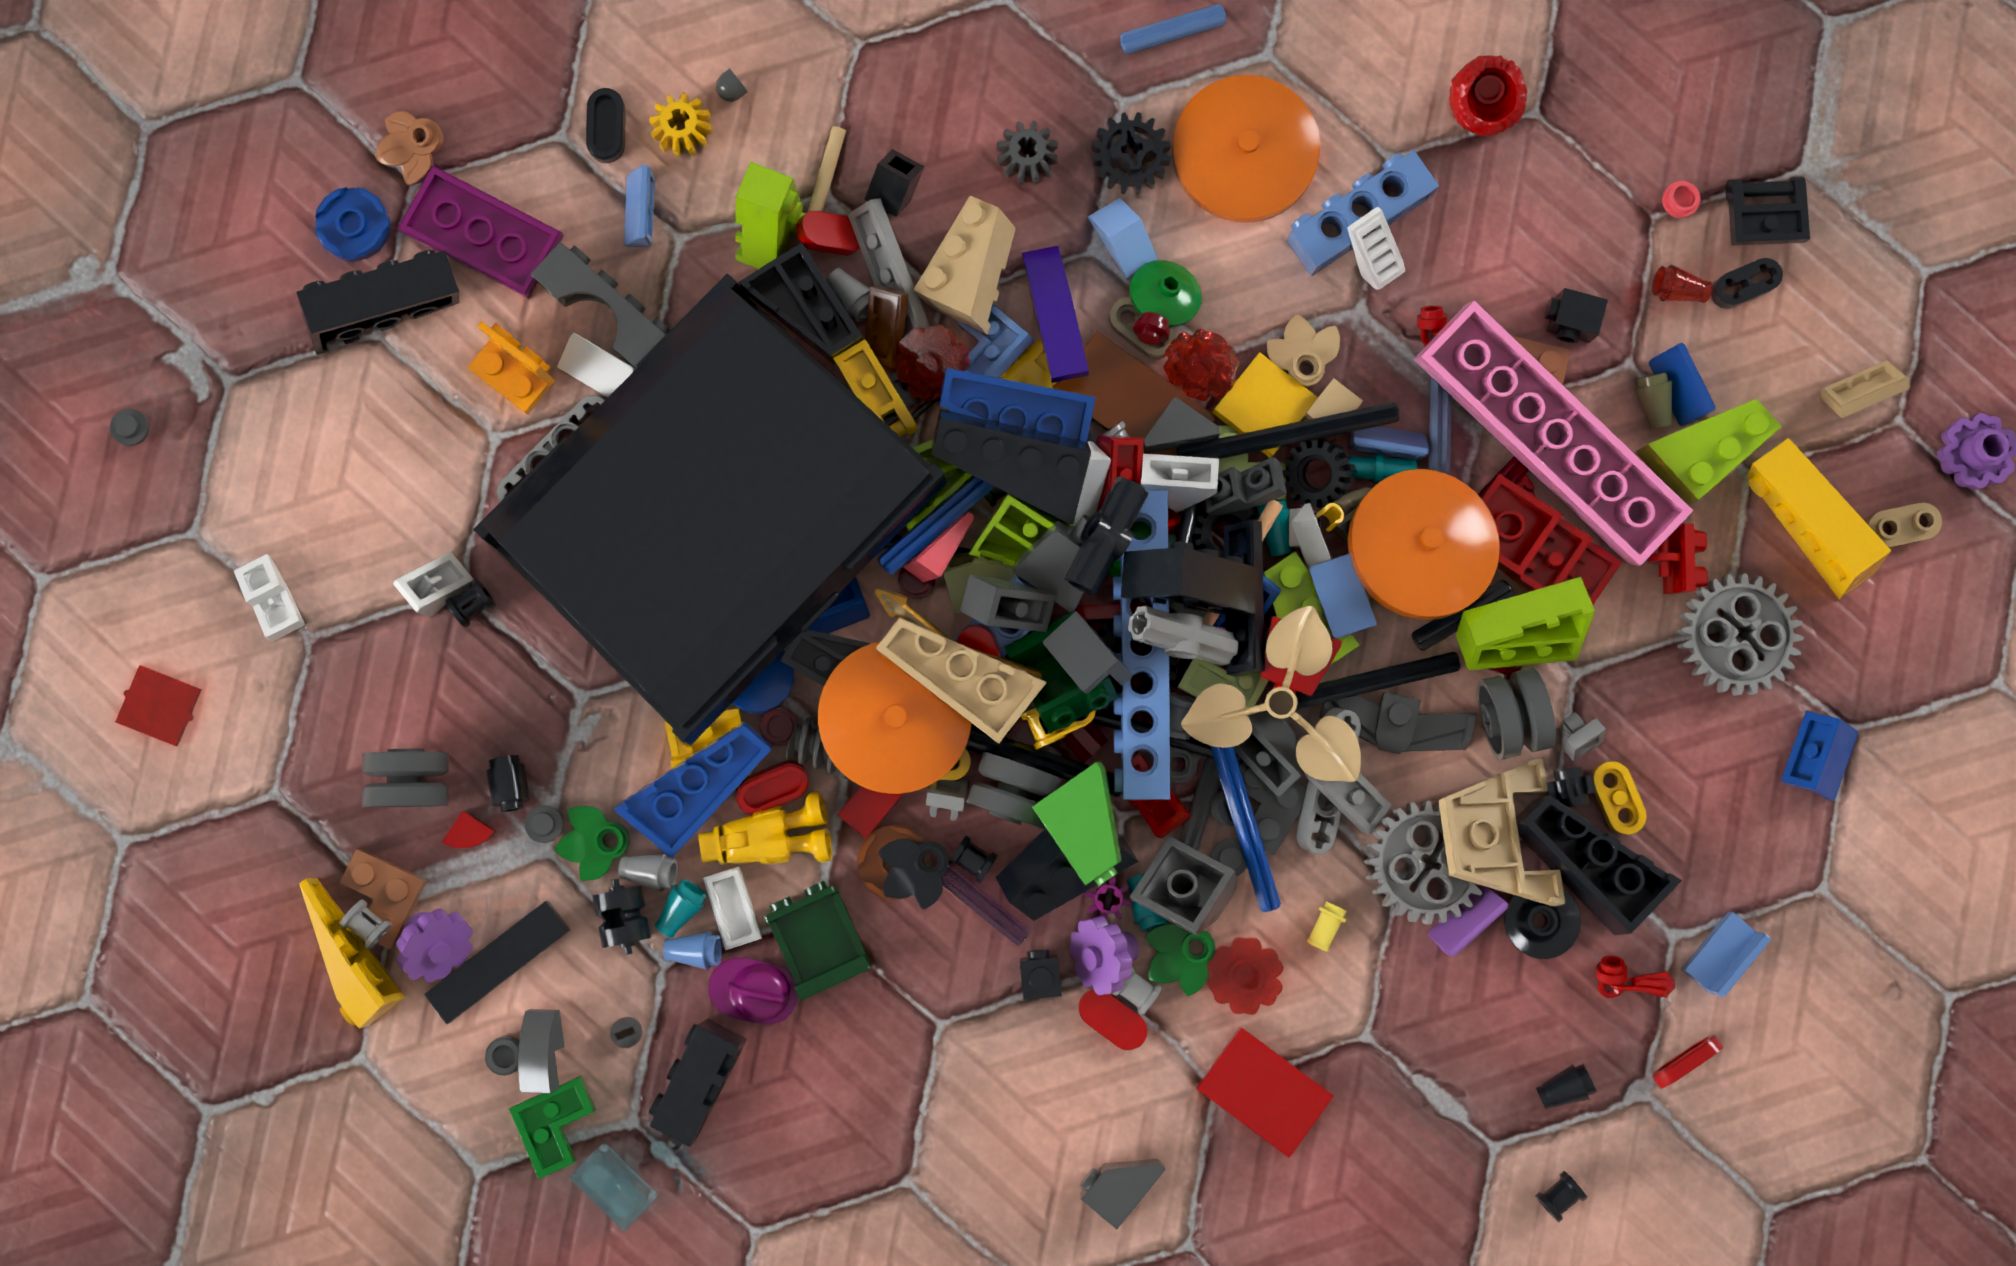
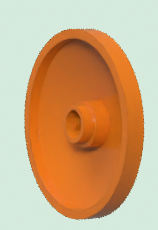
M1256 75L1226 77L1209 84L1195 94L1187 103L1178 119L1172 143L1174 169L1187 195L1208 213L1224 220L1243 223L1273 218L1293 206L1308 189L1315 175L1320 156L1318 128L1306 104L1285 85Z
M1413 469L1395 473L1375 485L1362 498L1352 515L1348 531V553L1351 554L1354 570L1366 592L1380 605L1398 615L1418 620H1435L1452 616L1474 603L1486 591L1498 566L1499 536L1495 521L1488 507L1468 485L1443 472Z
M879 641L861 647L848 655L829 676L819 701V733L829 758L851 781L876 792L888 794L909 793L937 782L953 768L967 745L972 723L876 649L881 642Z

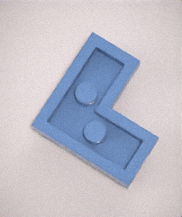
M992 304L988 322L991 324L988 335L956 321L964 331L979 343L955 369L1000 378L1034 339Z

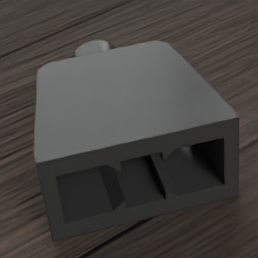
M1083 515L1074 529L1063 521H1057L1019 557L1013 569V573L1036 589L1055 594V602L1069 612H1073L1076 609L1084 592L1068 584L1064 577L1083 543L1080 536L1084 525L1090 518L1088 515Z

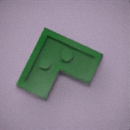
M582 1075L559 1085L560 1089L554 1092L541 1093L508 1108L538 1179L576 1162L562 1126L596 1111Z

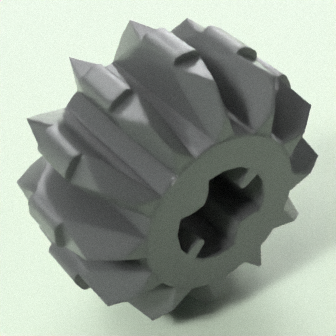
M1035 120L1031 122L1030 129H1024V124L1018 121L1016 123L1017 133L1010 129H1005L1003 136L1006 141L997 142V151L1002 153L997 157V163L999 166H1007L1004 171V175L1007 178L1018 173V184L1022 185L1025 182V176H1030L1031 182L1036 185L1039 183L1038 172L1043 176L1049 177L1052 173L1049 165L1058 163V155L1053 153L1058 149L1057 140H1048L1051 133L1049 128L1042 129L1038 133ZM1026 148V152H1028V149L1032 148L1034 156L1029 158V154H1027L1026 158H1023L1021 156V149Z

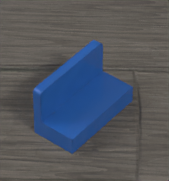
M1806 711L1781 781L1790 786L1815 792L1827 800L1834 801L1854 748L1858 731L1839 718Z

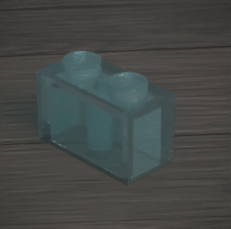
M606 1143L599 1146L569 1177L624 1232L659 1196Z

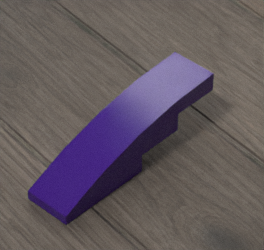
M1053 246L1023 252L1022 258L1051 382L1089 376L1082 338L1059 247Z

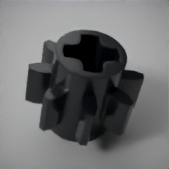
M1582 766L1553 771L1555 781L1546 783L1548 794L1556 800L1559 799L1562 804L1569 808L1590 803L1588 794L1596 792L1593 774L1583 775Z

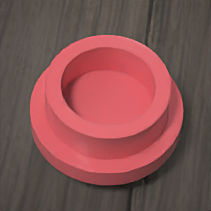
M1687 181L1672 183L1666 188L1662 197L1664 209L1675 218L1691 216L1697 211L1701 201L1700 193L1696 186Z

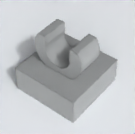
M1574 712L1563 720L1565 725L1562 726V729L1568 736L1565 739L1564 751L1573 762L1604 742L1606 729L1597 718L1585 725L1580 716Z
M939 779L937 782L929 785L926 806H930V816L936 818L938 808L950 809V820L955 821L959 811L963 812L969 780Z

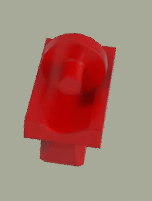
M1694 523L1680 524L1658 547V553L1651 554L1648 558V563L1659 564V577L1663 578V594L1673 595L1696 591V588L1708 585V571L1706 568L1695 566V553L1704 552L1707 547V533L1695 530Z

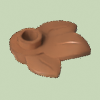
M395 112L385 119V126L390 134L385 136L378 144L376 160L389 166L401 165L405 183L413 185L421 181L431 169L432 154L441 148L443 133L439 125L431 119H416L409 112ZM425 131V140L420 142L421 133Z

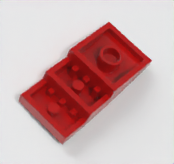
M1498 474L1482 498L1493 516L1498 531L1500 549L1497 568L1530 592L1581 577L1594 605L1623 561L1591 542L1593 538L1562 519L1563 514L1501 474Z

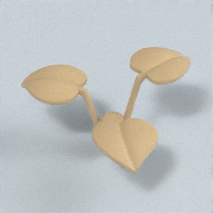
M1313 606L1302 607L1286 615L1273 628L1267 639L1266 654L1270 664L1277 668L1288 669L1282 687L1272 689L1267 694L1265 703L1245 708V696L1238 688L1229 684H1214L1197 696L1181 722L1182 728L1196 740L1211 746L1227 748L1237 746L1250 737L1252 723L1247 715L1267 710L1275 718L1284 719L1290 716L1309 733L1304 735L1296 746L1297 762L1307 775L1322 781L1355 782L1359 777L1361 751L1353 729L1345 721L1334 716L1323 717L1314 729L1296 712L1298 700L1295 693L1289 689L1295 671L1306 676L1314 675L1326 667L1332 655V641L1329 632Z

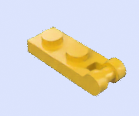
M866 339L833 358L854 395L881 420L895 411L899 421L889 427L900 437L906 433L910 436L919 430Z

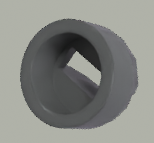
M730 68L721 74L716 81V91L720 98L725 101L734 102L748 93Z
M633 1017L618 1019L612 1025L610 1031L612 1041L621 1048H630L636 1045L643 1033L641 1024ZM633 1027L634 1034L618 1039L617 1032Z

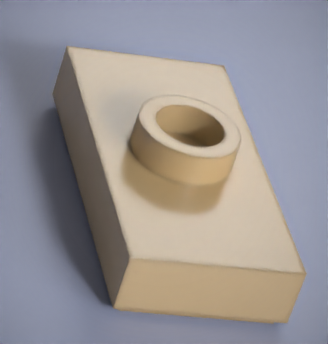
M1887 360L1820 389L1821 400L1841 418H1844L1908 390L1909 378Z

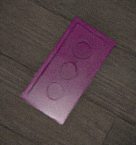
M433 165L397 228L402 234L437 252L444 250L446 256L527 299L530 298L538 284L530 274L561 242L564 236L559 230Z

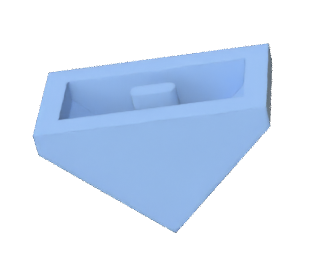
M1121 198L1088 216L1089 221L1126 280L1132 277L1142 265L1158 260L1141 218Z

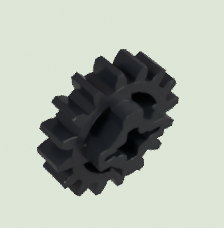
M1126 112L1122 113L1119 123H1116L1110 117L1107 120L1108 131L1099 128L1096 136L1100 141L1092 142L1091 150L1099 154L1092 156L1091 163L1093 166H1101L1097 171V178L1101 179L1107 176L1109 178L1107 188L1111 189L1117 183L1121 185V194L1124 195L1128 187H1133L1136 195L1140 194L1142 184H1146L1147 187L1153 189L1155 186L1154 176L1163 179L1166 171L1162 166H1169L1171 160L1169 155L1163 154L1170 151L1171 147L1170 141H1161L1165 136L1166 130L1161 128L1155 131L1153 129L1154 118L1149 119L1146 123L1141 122L1142 117L1139 112L1135 115L1134 120H1129ZM1135 132L1144 135V136L1147 137L1148 139H1144L1143 137L1139 136V135L1136 134ZM1117 135H1120L1118 143L1111 145L1110 149H1107L1110 141ZM1127 142L1129 147L1132 148L1133 154H1137L1135 166L1133 165V160L1130 159V155L1125 153ZM1152 158H1155L1153 165L1143 173L1142 166L1145 162H1150ZM1114 168L1120 169L1121 171H1123V172L1126 173L1127 175H1124V174L1119 173V172L1116 171Z

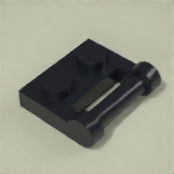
M1803 176L1790 177L1789 181L1743 183L1741 179H1729L1727 181L1725 195L1729 204L1731 246L1805 243L1810 239L1806 180ZM1789 196L1791 199V203L1745 205L1744 197Z

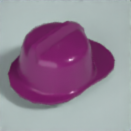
M731 958L720 963L713 970L709 979L708 994L712 1004L720 1013L731 1018L757 1024L774 1025L784 1021L794 1011L798 1002V995L794 988L796 984L792 975L786 969L775 964L748 958Z

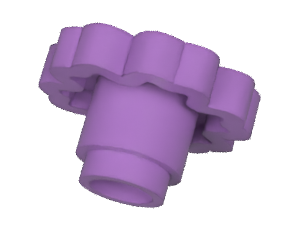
M1978 413L1969 419L1960 418L1953 421L1949 428L1942 432L1941 438L1945 446L1941 447L1937 452L1938 459L1941 462V470L1946 474H1954L1955 483L1959 487L1979 490L1986 487L1987 484L1997 485L2004 482L2007 476L2014 472L2015 464L2011 458L2016 456L2015 433L2010 429H2002L2000 418Z
M437 909L432 912L414 914L406 922L402 934L396 942V947L400 951L396 957V962L411 980L423 977L429 983L437 979L446 978L450 974L452 967L463 965L467 955L472 951L473 946L468 939L472 936L473 930L458 912L447 915L443 909Z
M1098 916L1079 922L1078 931L1071 933L1070 953L1076 959L1075 972L1085 987L1093 986L1097 995H1103L1122 990L1123 981L1130 979V968L1133 961L1139 956V945L1133 934L1121 931L1115 923L1108 925L1104 916Z

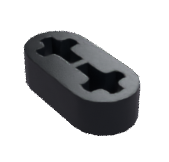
M1758 259L1717 279L1711 286V298L1720 308H1735L1763 296L1779 286L1783 277L1782 268L1773 259ZM1760 271L1762 273H1770L1771 278L1766 282L1761 280L1753 284L1751 278ZM1726 284L1729 287L1741 284L1742 289L1736 292L1733 297L1731 295L1724 296L1722 293V289L1726 287Z

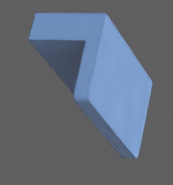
M1350 553L1309 568V574L1332 638L1337 639L1377 625L1364 586L1354 570Z
M1727 912L1681 970L1709 994L1725 997L1772 938L1766 933L1756 932L1735 913Z

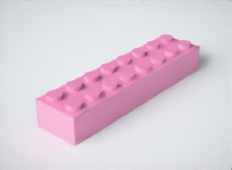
M1475 301L1465 304L1413 359L1628 565L1641 566L1694 511Z

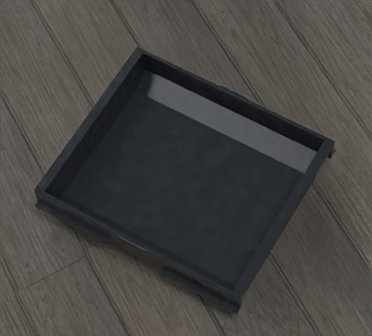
M727 273L637 364L634 372L569 437H564L473 530L484 541L497 549L660 714L673 728L672 732L683 743L686 742L692 745L801 632L807 631L839 598V593L948 481L944 471L935 463L930 465L745 294L740 285Z

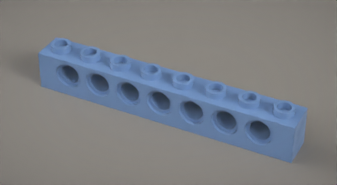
M1146 490L1149 494L1134 523L1143 522L1147 524L1150 528V536L1145 540H1136L1132 537L1126 551L1168 548V490ZM1123 554L1118 560H1115L1120 561V577H1113V600H1120V615L1113 616V637L1121 638V653L1115 654L1133 675L1138 673L1147 675L1151 680L1152 686L1147 694H1137L1131 688L1130 678L1125 684L1121 685V692H1116L1118 698L1114 700V715H1121V730H1114V753H1121V769H1114V791L1121 792L1122 800H1169V656L1164 654L1163 648L1152 645L1150 653L1144 656L1136 655L1131 650L1130 641L1133 635L1128 631L1129 618L1133 616L1130 610V602L1133 599L1121 598ZM1153 597L1145 598L1150 603L1151 608L1169 613V600L1166 601L1165 605L1153 603ZM1145 712L1150 716L1152 726L1148 732L1138 733L1132 728L1131 717L1134 713ZM1137 750L1147 751L1151 755L1152 765L1146 772H1139L1132 767L1131 756Z

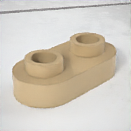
M1917 503L1874 513L1865 522L1889 548L1933 538L1941 529L1942 517L1938 509L1933 505ZM1920 515L1927 518V527H1923L1919 523ZM1884 523H1888L1891 526L1892 531L1890 535L1884 533Z

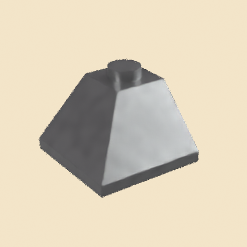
M1169 836L1130 895V900L1192 934L1198 935L1218 920L1237 890L1235 870Z

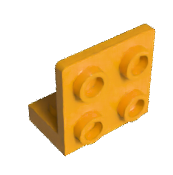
M481 321L477 327L490 340L467 369L525 414L529 415L555 382L547 373L551 367L527 346H524L520 351L519 348L522 344L497 323L490 328Z

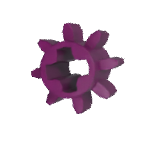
M1115 876L1109 879L1108 884L1097 885L1098 888L1095 892H1085V895L1093 898L1094 904L1087 909L1088 912L1091 913L1099 909L1102 912L1101 916H1104L1106 920L1108 914L1114 913L1118 919H1122L1119 909L1122 905L1131 906L1132 904L1130 901L1123 899L1122 895L1129 886L1122 885L1120 888L1114 886ZM1107 888H1112L1113 895L1118 897L1117 904H1110L1109 909H1104L1103 902L1098 900L1099 893L1105 894Z

